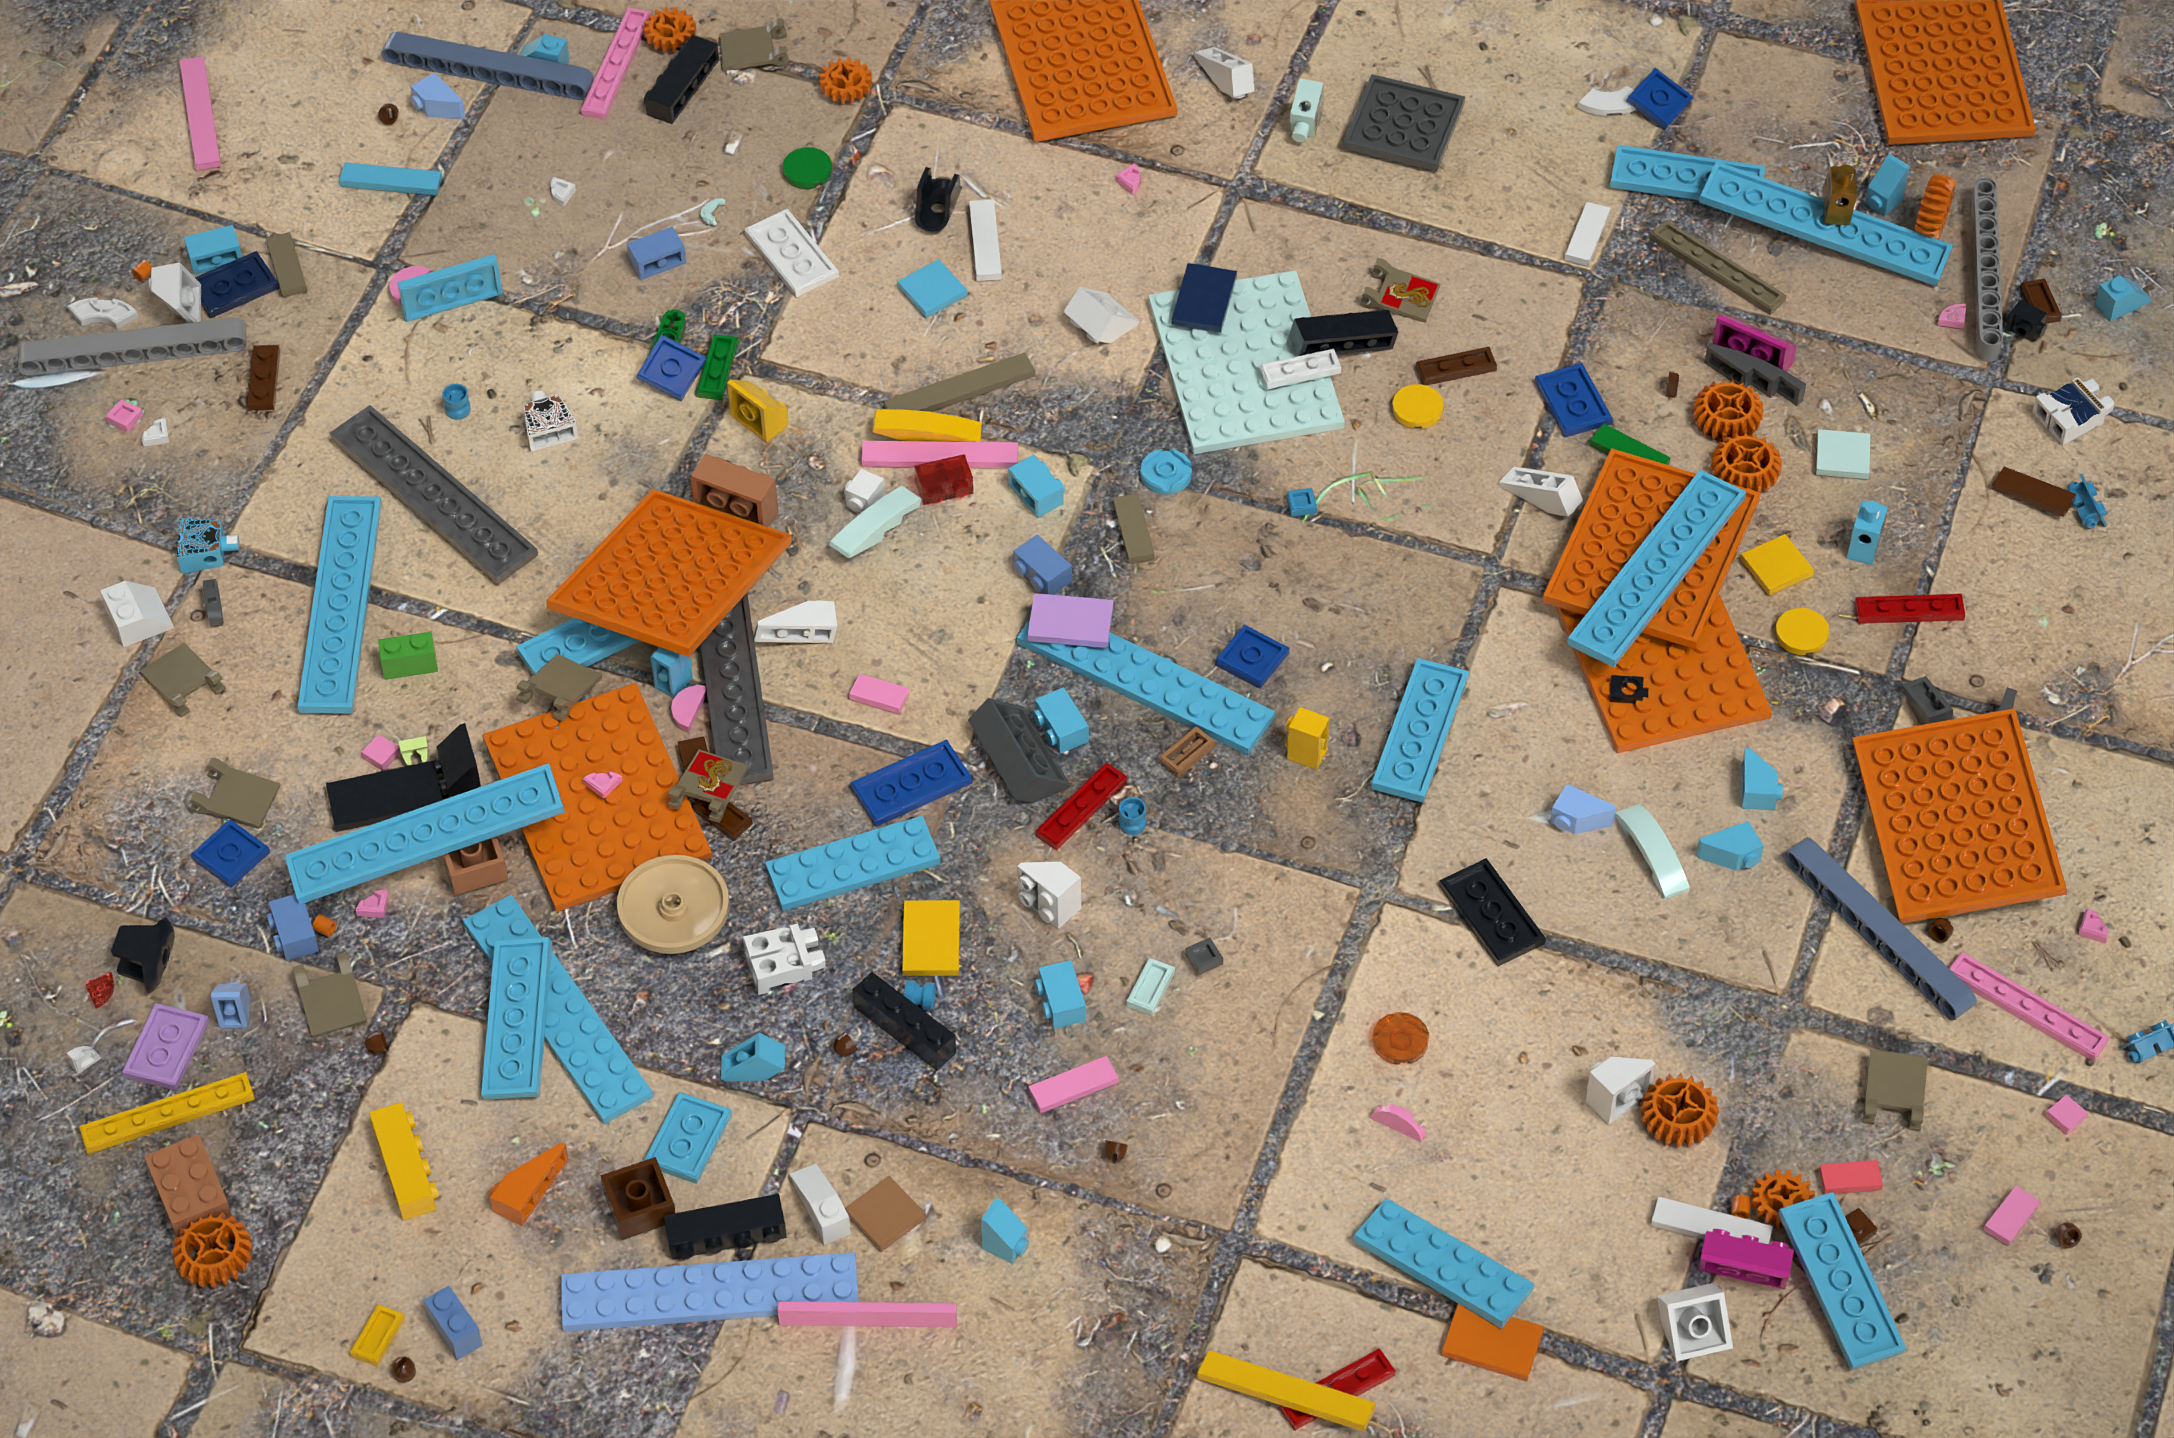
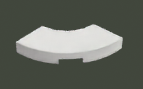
M1628 86L1614 92H1601L1592 89L1578 102V109L1600 116H1607V114L1612 113L1624 115L1637 109L1626 100L1634 89Z
M98 297L88 298L67 306L70 314L81 326L102 322L119 329L139 317L138 312L132 306L117 299L110 301L98 300Z

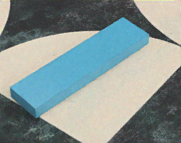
M345 162L339 182L341 187L437 196L443 177L440 171Z

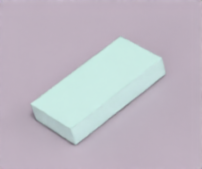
M1149 958L1127 999V1007L1153 1016L1175 973V967Z

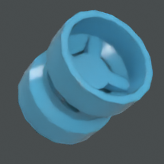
M458 383L444 388L442 396L447 416L455 420L467 417L471 411L467 388Z
M1129 797L1124 799L1119 805V827L1125 834L1137 835L1144 831L1146 827V805L1140 798Z
M907 980L904 996L917 1006L921 1004L923 1010L932 1011L935 1002L936 984L926 982L921 987V984H918L915 980Z

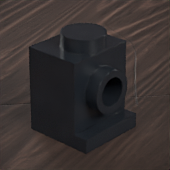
M2020 300L2008 314L2004 332L2007 334L2013 332L2020 337L2034 342L2037 337L2041 338L2047 329V324H2045L2047 313Z

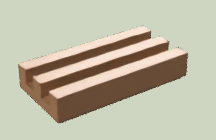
M1195 726L1160 755L1158 763L1161 766L1165 765L1166 770L1169 772L1173 771L1174 776L1179 778L1214 749L1216 741ZM1198 736L1200 737V738H1199L1197 741H1195L1192 745H1189L1188 747H1186V746H1187L1190 742H1192L1196 737H1198ZM1184 747H1186V748L1183 750V752H1182L1179 756H1177V757H1176L1174 760H1172V761L1170 760V759H1171L1173 756H1175L1179 751H1181Z

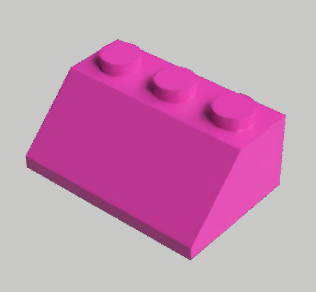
M1718 315L1716 319L1713 344L1762 359L1786 372L1794 363L1797 345L1729 315Z
M1713 1229L1712 1232L1706 1231L1698 1271L1786 1290L1794 1250L1788 1249V1245L1782 1242L1771 1241V1244L1760 1243L1759 1238L1754 1236L1742 1235L1741 1238L1730 1236V1232L1726 1230Z

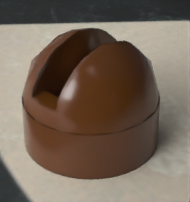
M387 103L379 109L378 117L382 123L390 125L398 119L399 110L394 104ZM389 108H390L391 111H392V117H393V118H389V117H390Z
M1946 918L1935 920L1928 928L1931 938L1939 943L1946 942L1952 936L1954 930L1951 922Z
M382 1030L372 1032L365 1038L364 1044L370 1053L381 1054L387 1052V1042Z
M845 1031L834 1040V1051L840 1056L847 1057L858 1050L853 1040Z
M1105 1140V1158L1110 1161L1112 1154H1116V1162L1122 1161L1125 1158L1128 1145Z
M2071 1222L2060 1224L2056 1229L2057 1240L2063 1247L2072 1248L2081 1241V1231ZM2068 1232L2070 1237L2065 1238V1233Z
M402 1356L393 1361L391 1371L393 1378L397 1382L406 1383L415 1377V1364L410 1358Z

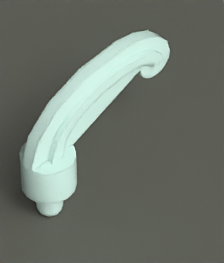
M717 198L711 200L701 209V218L708 225L712 224L715 226L717 224L712 213L718 205H725V199Z

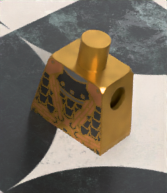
M1850 165L1832 166L1828 171L1823 185L1825 224L1850 226L1857 197L1856 169ZM1839 198H1841L1840 203H1843L1842 206L1836 203Z

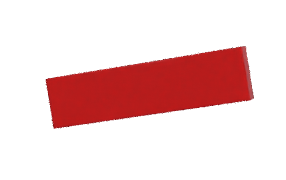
M1962 594L1855 598L1858 624L1963 621L1966 615Z
M1106 762L1036 830V837L1057 851L1127 782V776Z
M1379 1348L1315 1384L1358 1397L1394 1377L1396 1370ZM1279 1405L1280 1411L1294 1431L1319 1418Z

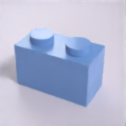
M673 226L626 244L628 260L640 280L687 263L685 246Z
M1038 534L1013 550L1014 570L1018 575L1024 576L1030 581L1032 587L1037 592L1054 595L1072 582V565Z
M296 894L270 901L271 913L266 914L270 929H277L278 935L273 936L277 951L284 952L286 961L319 952L305 903L299 904Z
M450 1286L423 1300L427 1318L456 1360L483 1346L478 1326Z

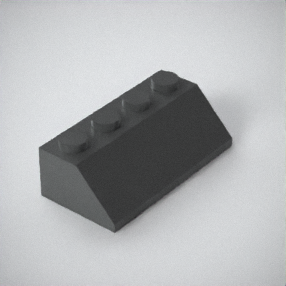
M987 698L968 719L974 729L973 734L983 744L985 754L993 761L997 768V774L1005 781L1009 788V794L1015 800L1035 803L1067 790L1071 786L1024 707Z

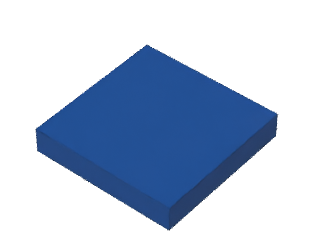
M1654 68L1628 96L1626 101L1663 130H1666L1694 97L1657 68Z
M661 334L639 370L637 379L682 401L704 366L707 357Z
M1244 624L1216 658L1215 666L1261 689L1288 656L1289 647Z
M229 819L191 853V858L232 888L270 853L267 845Z

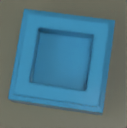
M1312 488L1286 491V499L1291 517L1317 514V505Z

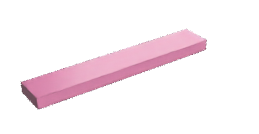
M627 8L581 108L582 115L605 120L644 35V21H648V15H651V12Z
M204 56L179 60L196 171L221 167Z
M863 441L862 467L1009 468L1018 463V442Z
M1963 952L1960 953L1949 968L1974 993L2093 1062L2109 1041V1036Z
M778 1302L779 1325L957 1327V1308L955 1303Z

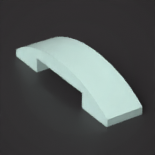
M1641 804L1616 812L1615 817L1626 836H1632L1653 872L1652 880L1662 897L1667 899L1689 891L1690 887L1677 855L1653 816Z

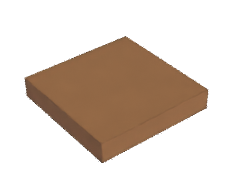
M890 1176L845 1207L849 1219L881 1252L926 1220V1213Z

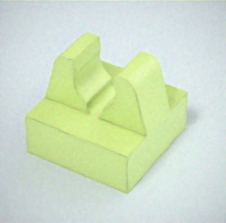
M426 736L399 741L401 755L407 766L412 765L411 756L413 752H417L421 756L422 763L427 762L428 745Z

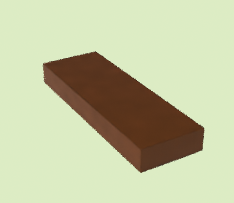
M1484 347L1417 361L1416 370L1422 385H1432L1497 371V364L1490 347Z
M2005 466L1992 483V490L2062 517L2066 515L2076 499V494Z

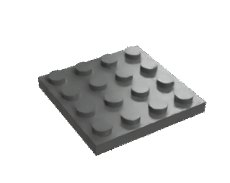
M1371 74L1344 138L1343 149L1438 172L1464 107L1465 96Z

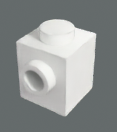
M861 469L855 478L849 480L845 486L846 506L854 512L862 513L869 506L884 497V478Z

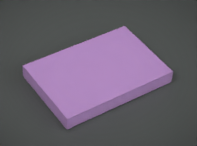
M1034 593L1028 641L1108 648L1114 600Z
M155 1003L122 1071L123 1077L177 1091L209 1023L208 1016Z

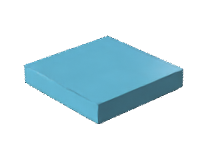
M939 259L897 281L898 288L926 318L968 296L967 289Z

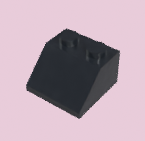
M463 723L456 727L436 747L438 758H434L437 775L443 774L444 779L439 780L443 796L448 795L449 798L481 787L466 724Z

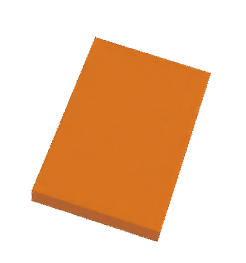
M1458 1304L1442 1349V1356L1528 1381L1544 1332V1326L1511 1317L1501 1329Z

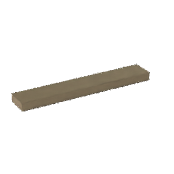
M1668 220L1651 233L1650 240L1767 314L1771 315L1786 301L1787 295Z
M1024 352L884 400V408L932 412L1034 377L1035 369Z

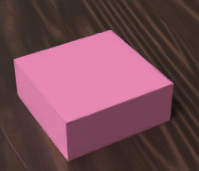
M121 399L105 417L108 424L129 432L142 418L143 412L141 408Z
M379 734L361 752L364 760L382 771L401 753L399 746Z
M2066 1094L2047 1110L2045 1117L2068 1135L2087 1118L2088 1112Z

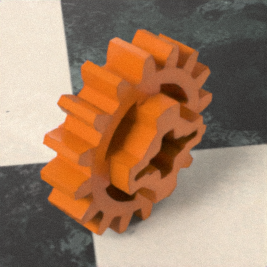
M665 7L664 12H660L657 9L655 10V16L649 14L648 21H644V37L647 38L648 45L653 44L655 50L662 47L663 52H666L668 48L675 52L676 47H681L691 35L696 36V22L693 21L692 14L687 15L685 9L681 12H678L677 7H674L672 11Z
M848 57L843 62L841 58H838L836 64L830 61L829 68L823 67L822 73L819 74L820 90L824 91V96H831L833 102L841 99V104H844L846 100L854 103V98L856 97L862 100L863 93L869 94V88L872 87L871 70L867 69V64L860 66L859 59L851 62V58Z
M1775 1169L1774 1176L1765 1172L1763 1180L1757 1179L1755 1188L1752 1190L1751 1198L1753 1199L1751 1207L1757 1209L1756 1217H1766L1764 1224L1769 1225L1771 1222H1774L1775 1228L1779 1230L1782 1224L1778 1215L1779 1210L1814 1198L1815 1191L1809 1190L1811 1183L1809 1181L1802 1183V1174L1800 1173L1795 1177L1791 1176L1790 1169L1786 1171V1174H1781L1779 1169Z

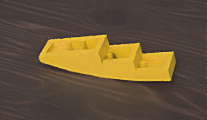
M876 409L872 432L901 441L980 442L982 422L928 411Z

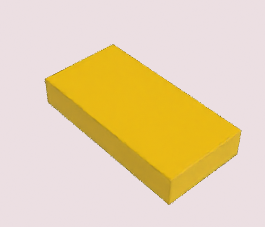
M377 1304L350 1351L351 1357L378 1367L402 1326L405 1315Z

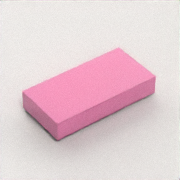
M859 674L849 693V699L900 714L910 693L909 688Z
M2015 1186L1986 1223L1983 1231L2009 1246L2038 1209L2041 1201Z

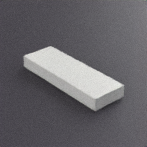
M1586 202L1565 254L1566 261L1585 266L1590 265L1609 218L1610 207Z
M1330 349L1261 364L1260 372L1267 389L1340 374L1341 365L1335 350Z

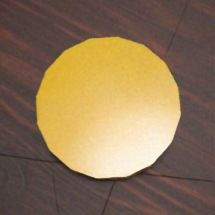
M1422 384L1408 385L1401 388L1394 395L1392 402L1393 415L1399 423L1408 428H1415V426H1421V429L1429 428L1442 418L1444 402L1438 391L1430 386Z
M1794 608L1784 612L1779 617L1775 628V635L1780 646L1790 653L1806 655V653L1813 652L1815 654L1826 646L1829 638V624L1822 615L1814 610Z

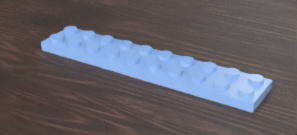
M855 1252L561 1274L563 1332L778 1316V1302L780 1301L858 1302Z

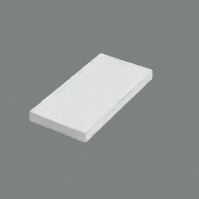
M788 208L744 229L746 237L795 297L801 296L839 277L837 268Z

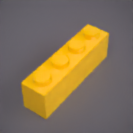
M402 1102L369 1112L372 1127L403 1221L437 1210L434 1199L439 1198L435 1181L429 1182L427 1175L431 1174L427 1158L421 1159L419 1152L424 1151L419 1134L413 1136L411 1130L416 1128L412 1112H405Z

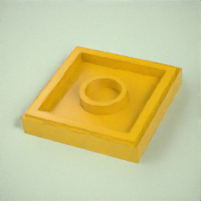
M1786 534L1743 552L1740 556L1742 563L1768 596L1814 575V569Z

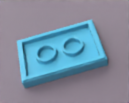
M679 1092L644 1161L656 1157L663 1173L697 1184L732 1116V1109Z

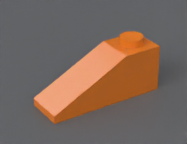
M560 1142L509 1172L500 1183H496L489 1195L493 1212L523 1226L569 1160L566 1144Z

